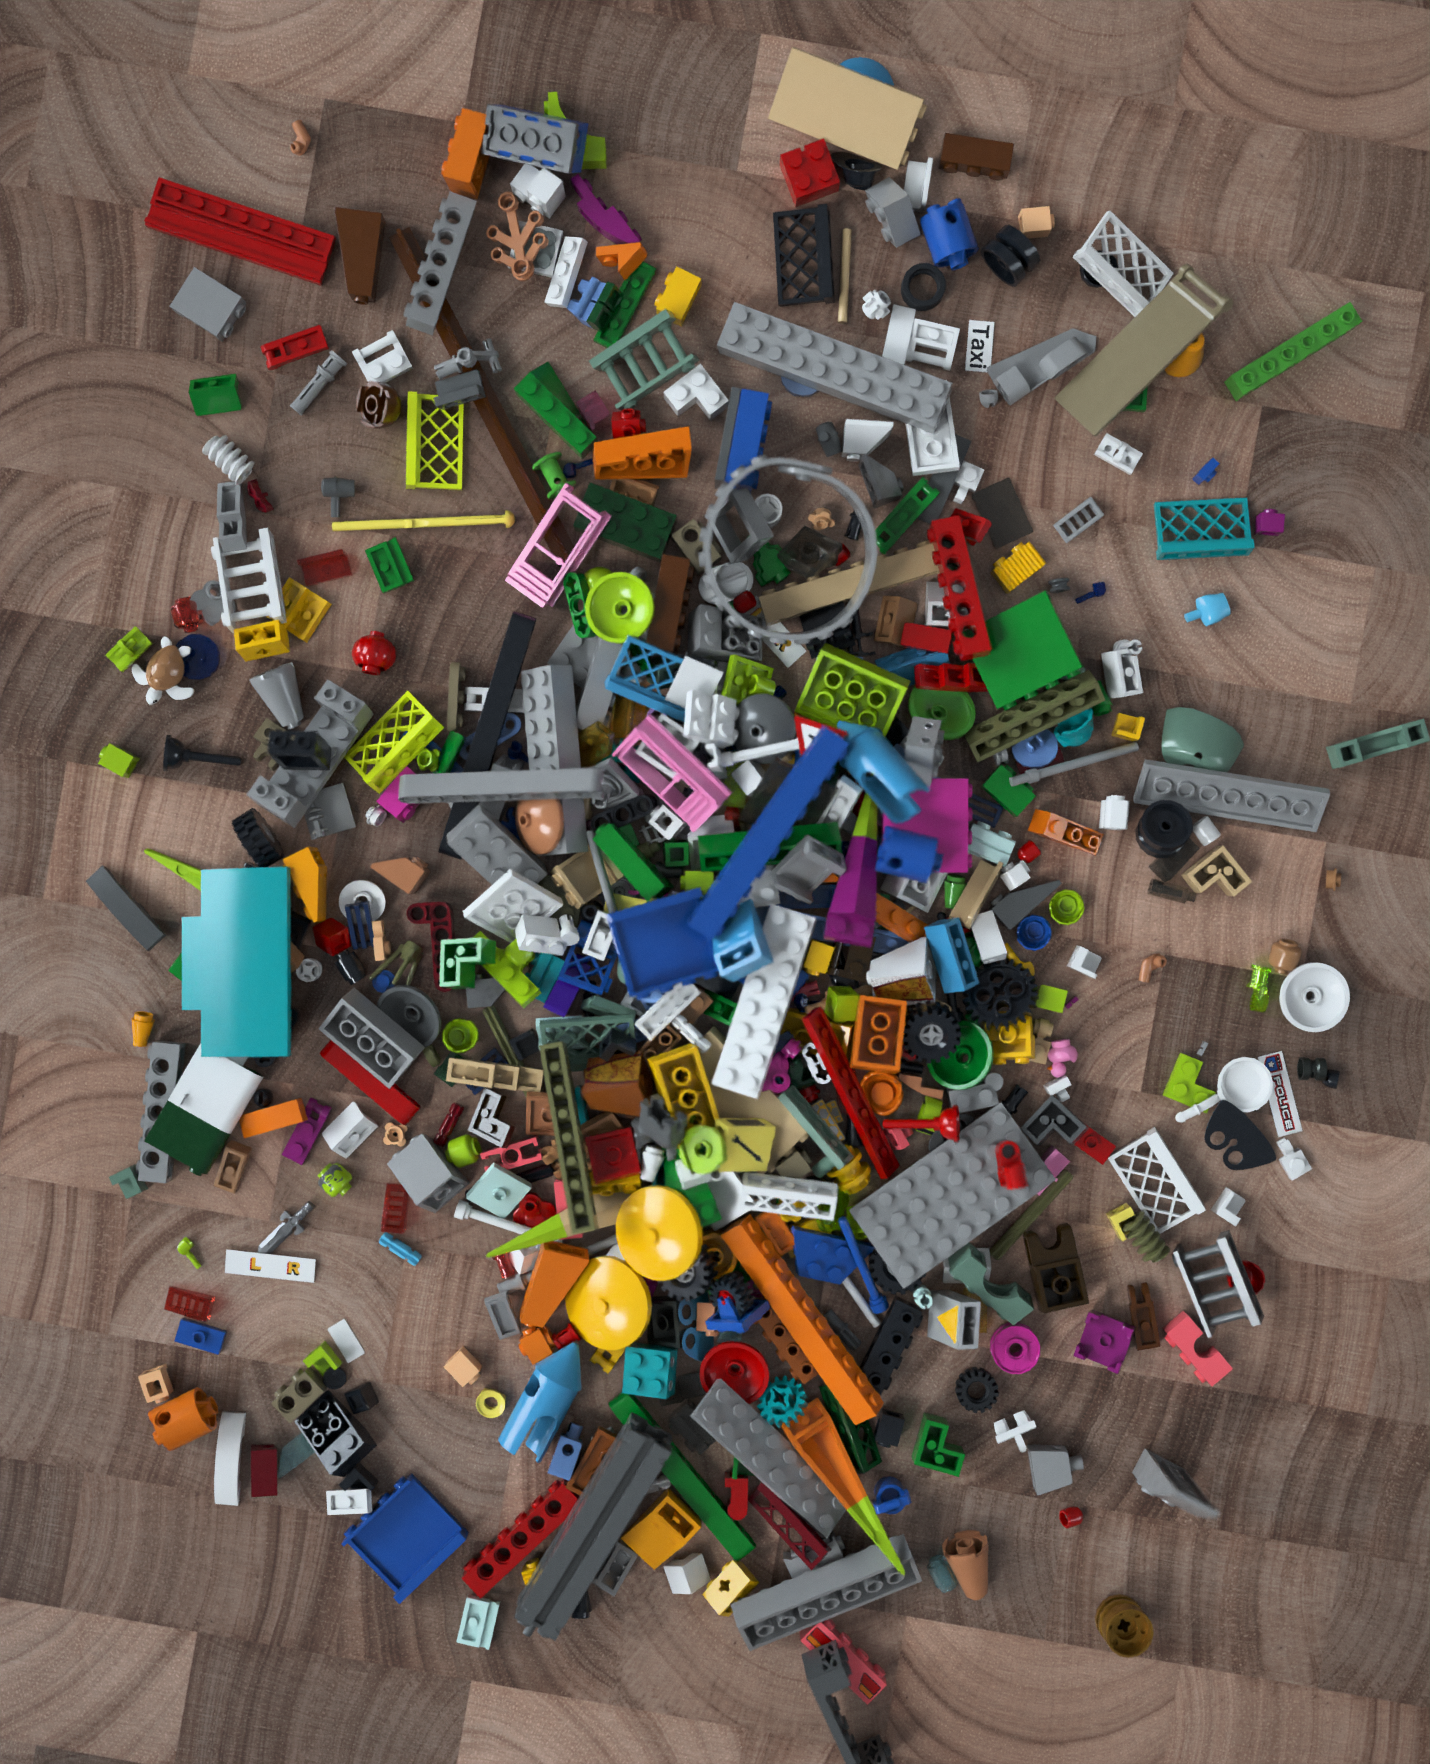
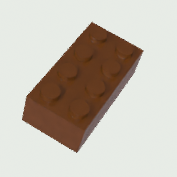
M662 554L654 597V615L649 625L646 642L672 654L675 651L679 652L682 638L681 635H678L679 629H684L686 615L682 611L683 606L688 607L690 589H687L688 583L692 584L694 577V566H691L690 559Z

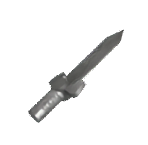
M308 1201L293 1216L287 1210L284 1211L280 1220L283 1221L285 1218H288L289 1221L286 1223L282 1222L260 1243L257 1253L271 1254L293 1233L292 1229L294 1226L297 1227L294 1235L302 1233L304 1227L300 1222L315 1208L313 1203Z

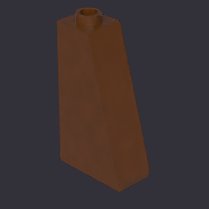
M335 207L348 294L357 304L368 305V302L375 303L386 220L382 213Z

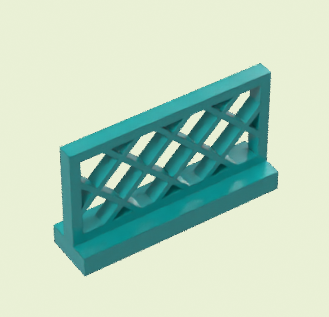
M1247 498L1154 503L1158 547L1156 551L1157 560L1249 556L1255 548L1254 539H1251ZM1231 505H1242V514L1239 518L1228 511ZM1208 506H1215L1221 511L1215 520L1205 512ZM1186 507H1192L1198 512L1192 521L1181 513ZM1169 508L1175 515L1168 522L1161 516L1160 509ZM1223 514L1234 522L1228 530L1217 522ZM1200 515L1211 523L1205 531L1194 523ZM1177 517L1188 524L1182 532L1171 525ZM1236 524L1244 530L1245 538H1236L1230 533ZM1213 525L1223 533L1220 539H1213L1207 534ZM1191 527L1200 534V537L1197 540H1189L1183 534ZM1167 528L1177 535L1174 541L1163 542V532Z

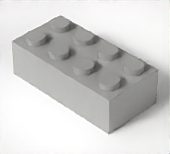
M478 804L446 835L448 845L491 885L497 882L510 869L536 884L548 874L545 864L535 854L530 852L519 839L481 804Z
M355 988L341 998L319 1027L322 1033L389 1089L403 1076L425 1048Z

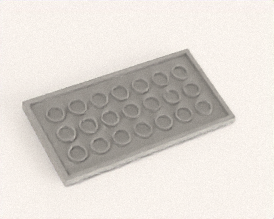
M1000 1102L960 1131L959 1143H954V1140H946L849 1209V1212L904 1289L1056 1179ZM1009 1140L1019 1146L1021 1161L1024 1162L1028 1187L1010 1190L1001 1187L995 1147L1000 1141ZM1007 1144L1003 1147L1002 1154L1005 1158L1010 1157L1013 1149Z

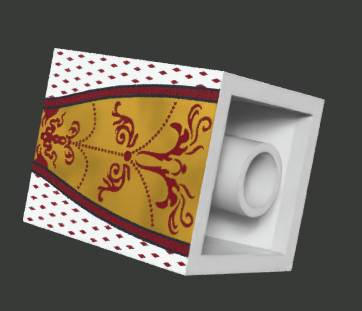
M927 937L919 938L870 961V971H867L866 978L868 985H872L873 997L907 1001V1005L924 1004L925 1001L935 1002L937 968Z

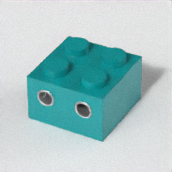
M633 1342L626 1346L622 1393L668 1399L675 1394L678 1348Z

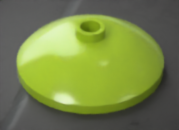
M625 572L608 574L599 579L588 593L585 604L586 619L592 631L605 641L622 644L625 642L627 635L639 638L648 629L653 619L654 600L652 593L640 578ZM627 606V612L622 614V607Z

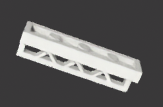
M744 1172L739 1209L833 1221L838 1184ZM746 1194L757 1195L760 1200L756 1202L745 1201ZM774 1197L780 1198L783 1203L772 1205L769 1200ZM797 1200L804 1201L807 1206L796 1208L793 1203ZM821 1203L831 1205L830 1212L819 1211L816 1206Z

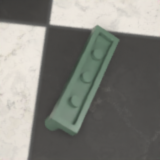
M794 1085L778 1097L826 1154L824 1158L812 1167L815 1176L821 1178L835 1166L840 1170L854 1157Z

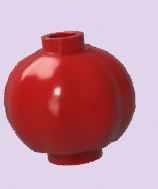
M371 631L370 635L363 636L355 642L352 649V658L354 663L362 668L363 673L378 676L381 671L388 670L394 664L396 650L392 642L384 638V633Z

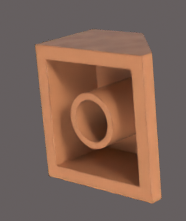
M405 857L372 863L370 866L408 894H416L431 872L427 868L429 864L419 857Z

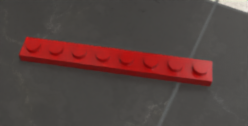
M822 1006L815 1007L802 1018V1021L880 1179H888L900 1165L853 1069L849 1068L850 1063Z

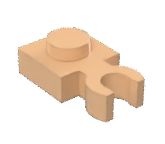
M384 920L372 921L375 961L386 960L388 955L391 954L390 941H386Z

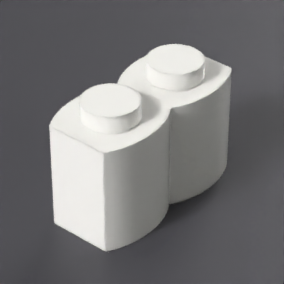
M1106 796V800L1101 801L1099 829L1127 830L1130 801H1125V796Z

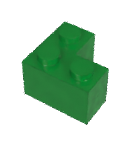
M486 938L441 940L440 987L450 989L475 988V965L495 964L496 941Z
M924 1412L911 1456L913 1463L959 1477L965 1458L963 1448L945 1442L949 1428L946 1418Z

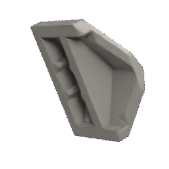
M616 1542L591 1583L615 1597L638 1554L621 1543Z

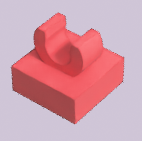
M912 1129L883 1130L893 1150H902L910 1144L906 1138L914 1133Z

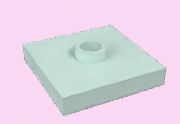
M493 1162L467 1192L466 1199L505 1219L531 1190L532 1185L525 1179Z

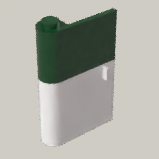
M200 1043L144 1142L189 1166V1171L197 1176L207 1175L264 1076L247 1066H241L227 1057H201Z

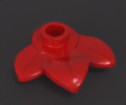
M529 1192L519 1202V1207L514 1210L512 1218L515 1223L534 1228L555 1216L557 1211L551 1202L542 1201L538 1194ZM527 1203H533L534 1207L528 1206Z

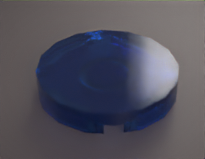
M190 634L176 644L178 649L181 646L191 647V653L183 658V676L191 680H203L211 677L217 671L220 664V651L211 638L202 634Z

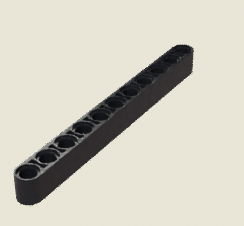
M513 611L463 773L490 771L498 745L497 740L500 739L536 624L535 617ZM480 801L453 802L439 847V853L462 859L448 845L446 835Z

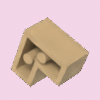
M1223 845L1215 846L1181 874L1182 878L1195 893H1202L1216 882L1227 896H1235L1252 882Z

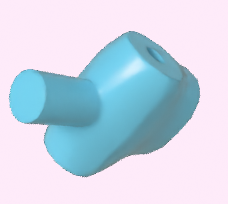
M1224 593L1208 594L1196 599L1197 610L1184 614L1186 622L1200 618L1207 627L1220 622L1223 618L1229 616L1231 611Z

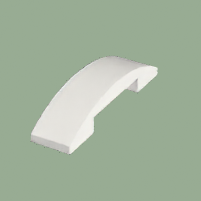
M893 304L882 357L904 365L916 309Z
M223 1411L221 1414L215 1458V1504L239 1505L241 1447L246 1413Z

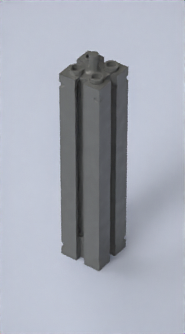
M633 1412L630 1413L626 1424L622 1426L536 1566L525 1588L522 1589L518 1596V1607L516 1608L514 1618L521 1625L525 1626L523 1633L526 1636L531 1637L536 1627H538L537 1632L542 1637L551 1638L554 1641L557 1639L560 1630L564 1628L664 1466V1462L670 1456L672 1451V1445H670L672 1434L658 1426L653 1427L648 1424L646 1419Z

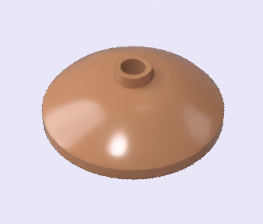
M559 799L518 800L515 809V827L520 841L530 852L538 855L547 854L553 851L559 844L564 827L563 809Z

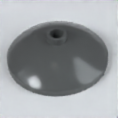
M764 693L755 694L745 698L738 704L739 716L735 720L734 727L738 731V737L734 742L738 751L796 739L795 716L790 707L780 698ZM756 727L760 730L759 735L755 733ZM790 751L751 760L759 764H770L783 759Z
M396 985L387 989L380 996L377 1007L419 1043L427 1047L435 1041L440 1033L441 1017L437 1006L427 994L413 986Z

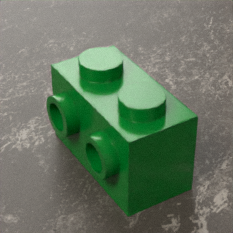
M999 765L980 787L1013 817H1017L1035 798L1036 795L1032 792L1034 788L1028 783L1012 787L1009 783V778L1014 777L1017 773L1008 765L1005 767Z

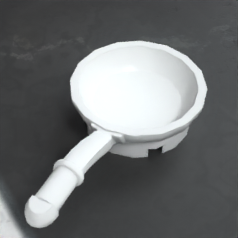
M1241 1057L1233 1059L1223 1067L1219 1074L1217 1094L1197 1105L1194 1104L1193 1107L1183 1112H1178L1175 1119L1177 1122L1183 1123L1193 1116L1200 1115L1201 1112L1209 1109L1220 1100L1232 1103L1242 1112L1258 1110L1267 1103L1272 1094L1273 1080L1271 1073L1262 1062L1255 1058Z

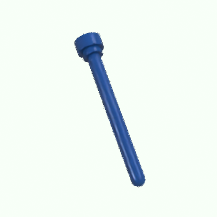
M841 1216L838 1222L870 1294L869 1306L874 1314L882 1313L889 1308L887 1298L878 1292L850 1224L845 1216Z

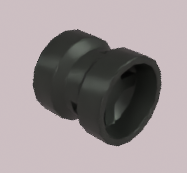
M1300 1057L1297 1064L1299 1080L1314 1078L1316 1081H1324L1327 1075L1325 1058L1310 1060L1308 1057Z

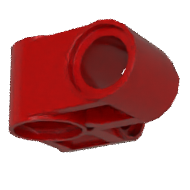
M1009 1140L1000 1141L995 1147L1001 1187L1007 1188V1190L1028 1187L1024 1162L1021 1161L1019 1146ZM1009 1144L1013 1149V1153L1010 1157L1005 1158L1002 1154V1149L1005 1145Z

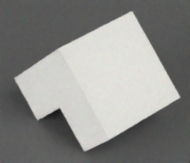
M692 1553L683 1560H672L663 1566L672 1594H693L711 1581L702 1553Z

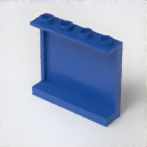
M700 887L606 914L630 997L637 996V999L640 1000L650 997V992L658 989L660 993L673 990V985L682 983V986L696 983L695 978L704 976L705 980L718 976L717 971L719 969L714 957L712 940L687 923L688 918L699 904L700 897H702Z
M412 1473L407 1478L402 1476L394 1484L395 1489L390 1494L388 1492L384 1493L377 1501L379 1505L372 1512L364 1513L360 1517L362 1521L357 1526L352 1524L345 1531L344 1535L346 1537L342 1542L343 1546L348 1543L395 1592L393 1598L399 1604L464 1543L469 1534L465 1527Z

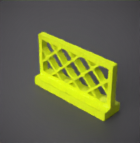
M408 391L406 489L462 490L464 404L459 405V411L452 417L445 409L442 410L440 408H436L428 416L421 409L422 400L432 401L435 404L434 397L438 395L417 394V392ZM439 410L449 419L440 428L431 419ZM421 414L425 417V419L422 422ZM427 421L437 430L429 439L421 432V427ZM451 422L458 429V435L452 440L442 431ZM439 433L448 442L440 451L430 442ZM421 437H422V439L425 441L422 445H421ZM457 439H458V447L454 444V442H455ZM427 444L437 453L428 462L421 456V450ZM450 446L458 452V457L452 463L442 455ZM438 457L448 465L440 474L430 465ZM420 461H422L425 464L421 469ZM427 467L436 476L430 483L420 482V473ZM450 468L457 475V484H448L442 478Z
M407 691L347 752L344 758L360 774L365 783L380 794L445 727ZM411 700V710L403 711L406 703ZM424 714V717L415 724L416 715ZM410 716L409 725L401 726L402 717ZM396 718L395 727L387 728V723L391 719ZM408 731V733L399 741L400 732ZM394 733L393 741L385 743L386 734ZM375 735H380L378 744H371V739ZM384 748H391V750L383 757ZM377 749L376 758L369 759L370 750ZM360 751H363L362 760L354 761L353 758ZM375 764V767L366 774L367 766Z

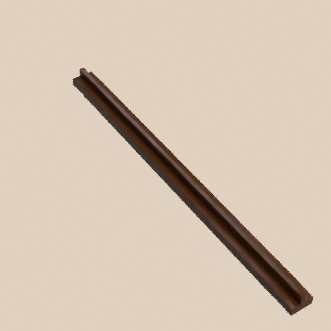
M410 227L402 231L398 228L396 230L397 233L390 236L389 239L412 283L414 284L415 281L419 283L421 275L418 274L421 261L426 262V258ZM429 280L426 282L429 286H437L435 281ZM445 297L435 328L452 358V355L457 356V352L461 348L466 347L472 351L473 349ZM422 301L425 308L430 307L428 302ZM477 360L476 364L470 368L463 366L462 373L459 374L473 370L480 371L486 397L473 402L537 526H539L551 507L552 502L547 497V493L536 471L532 469V464ZM557 515L544 535V539L551 553L558 558H562L563 562H565L575 547Z

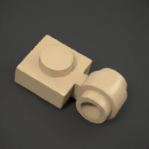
M1039 1018V1020L1035 1019L1032 1025L1033 1033L1036 1035L1035 1059H1029V1061L1046 1065L1051 1042L1044 1040L1046 1036L1051 1037L1053 1023Z

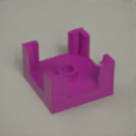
M1092 1309L1088 1312L1080 1343L1077 1345L1073 1356L1082 1360L1090 1359L1107 1366V1370L1118 1374L1122 1369L1136 1327Z

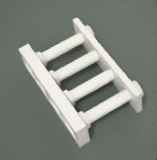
M268 528L259 529L260 538H257L256 541L247 542L246 550L224 553L219 538H213L214 546L211 547L213 559L217 562L224 612L221 613L223 625L232 633L236 629V622L269 616L274 620L279 619L281 623H287L274 536ZM254 550L262 552L263 559L259 563L227 569L226 556ZM257 572L266 574L267 581L263 585L236 590L230 589L229 578ZM261 594L269 595L270 604H267V607L234 613L232 600Z

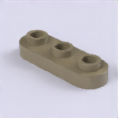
M451 662L449 672L447 730L458 732L459 727H463V714L460 713V704H464L465 692L461 690V681H465L466 668L462 667L461 662Z

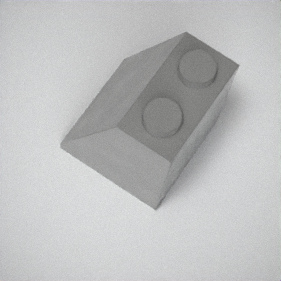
M425 1134L413 1137L409 1145L403 1150L396 1152L387 1163L416 1206L433 1213L440 1210L470 1184L453 1163L448 1162L445 1153L433 1142V1139Z

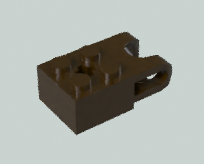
M1068 1223L1057 1226V1241L1049 1248L1042 1247L1039 1236L1035 1232L1030 1230L1023 1233L1037 1307L1043 1313L1090 1304L1072 1227ZM1058 1279L1062 1281V1284L1059 1285V1289L1055 1287V1283Z

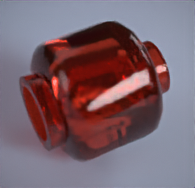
M191 597L177 599L174 601L175 604L171 606L174 626L177 629H184V633L197 631L198 626L204 622L202 611L197 610L196 602L190 601Z

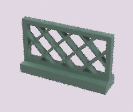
M633 1014L540 1020L542 1045L561 1042L558 1039L563 1034L572 1038L567 1044L571 1072L584 1071L587 1068L588 1058L600 1057V1048L594 1046L604 1039L611 1028L626 1035L630 1033V1036L636 1039ZM629 1022V1027L624 1032L615 1027L618 1023ZM596 1024H602L606 1027L601 1033L593 1029ZM572 1026H579L583 1030L576 1035L569 1029ZM555 1027L560 1031L555 1036H552L546 1032V1028ZM587 1032L596 1037L591 1043L582 1039ZM578 1042L585 1048L573 1050L571 1047Z

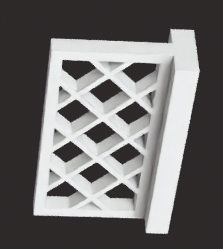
M1107 211L1083 247L1078 249L1073 255V258L1134 317L1163 290L1173 275V272L1111 211ZM1108 220L1114 225L1115 234H1106V223ZM1126 237L1130 241L1131 250L1123 251L1121 238ZM1115 238L1117 251H1108L1107 239ZM1101 239L1102 252L1098 253L1091 245L1095 240ZM1137 253H1142L1146 257L1147 266H1139ZM1124 254H1131L1133 267H1125ZM1117 255L1119 268H1113L1110 265L1109 256ZM1153 269H1158L1164 274L1161 281L1155 282ZM1139 270H1147L1148 283H1141ZM1125 271H1133L1135 284H1130L1126 280ZM1149 286L1150 297L1148 300L1142 296L1141 287Z
M1155 1127L1108 1157L1140 1210L1145 1212L1144 1216L1150 1219V1223L1155 1226V1231H1158L1160 1234L1197 1213L1199 1215L1206 1211L1200 1197ZM1147 1141L1151 1148L1149 1157L1136 1154L1137 1146ZM1153 1152H1154L1155 1156L1157 1157V1159L1152 1158ZM1121 1155L1131 1156L1129 1168L1119 1166L1115 1159ZM1134 1158L1147 1160L1145 1172L1132 1169ZM1151 1162L1162 1165L1161 1176L1148 1173ZM1122 1171L1128 1172L1127 1177L1124 1175ZM1131 1173L1144 1176L1141 1188L1131 1186L1129 1183ZM1147 1177L1160 1180L1157 1192L1144 1189ZM1163 1181L1174 1184L1175 1191L1173 1196L1160 1193ZM1178 1192L1180 1193L1182 1198L1177 1197ZM1143 1193L1156 1196L1153 1207L1143 1205L1141 1202ZM1159 1197L1172 1199L1170 1211L1157 1208ZM1175 1201L1186 1203L1190 1210L1183 1214L1174 1213ZM1155 1212L1168 1215L1167 1223L1157 1227L1153 1221Z

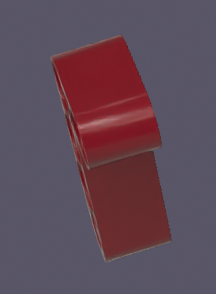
M443 901L412 904L407 909V919L413 924L430 923L435 987L441 992L451 991L453 989L440 987L439 955L441 952V940H439L437 934L443 928L448 931V939H455L453 908L449 903ZM440 905L447 909V915L443 919L436 915V909ZM416 907H420L424 911V916L421 920H417L413 916V911Z

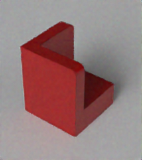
M328 918L312 927L316 946L332 957L351 947L348 927L334 918Z

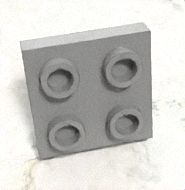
M611 757L591 767L603 771V793L601 797L592 799V803H596L595 807L606 811L639 795L641 789Z

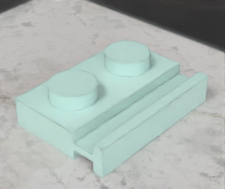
M468 1594L456 1643L478 1648L480 1646L489 1650L500 1601L494 1602L487 1598L480 1599L478 1596Z

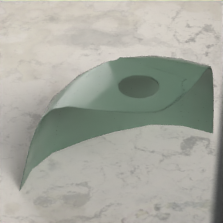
M1177 707L1166 710L1161 746L1163 758L1167 763L1177 765L1191 764L1196 768L1228 772L1244 747L1241 736L1232 726L1193 708ZM1197 752L1201 753V754H1202V759L1197 758L1196 756H1194L1195 753H1197Z

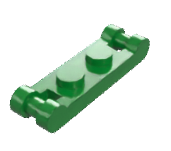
M924 476L875 529L876 543L882 554H886L896 541L940 494L936 487L933 489L928 484V480ZM920 490L927 495L923 501L916 496ZM884 531L890 536L887 542L880 536Z

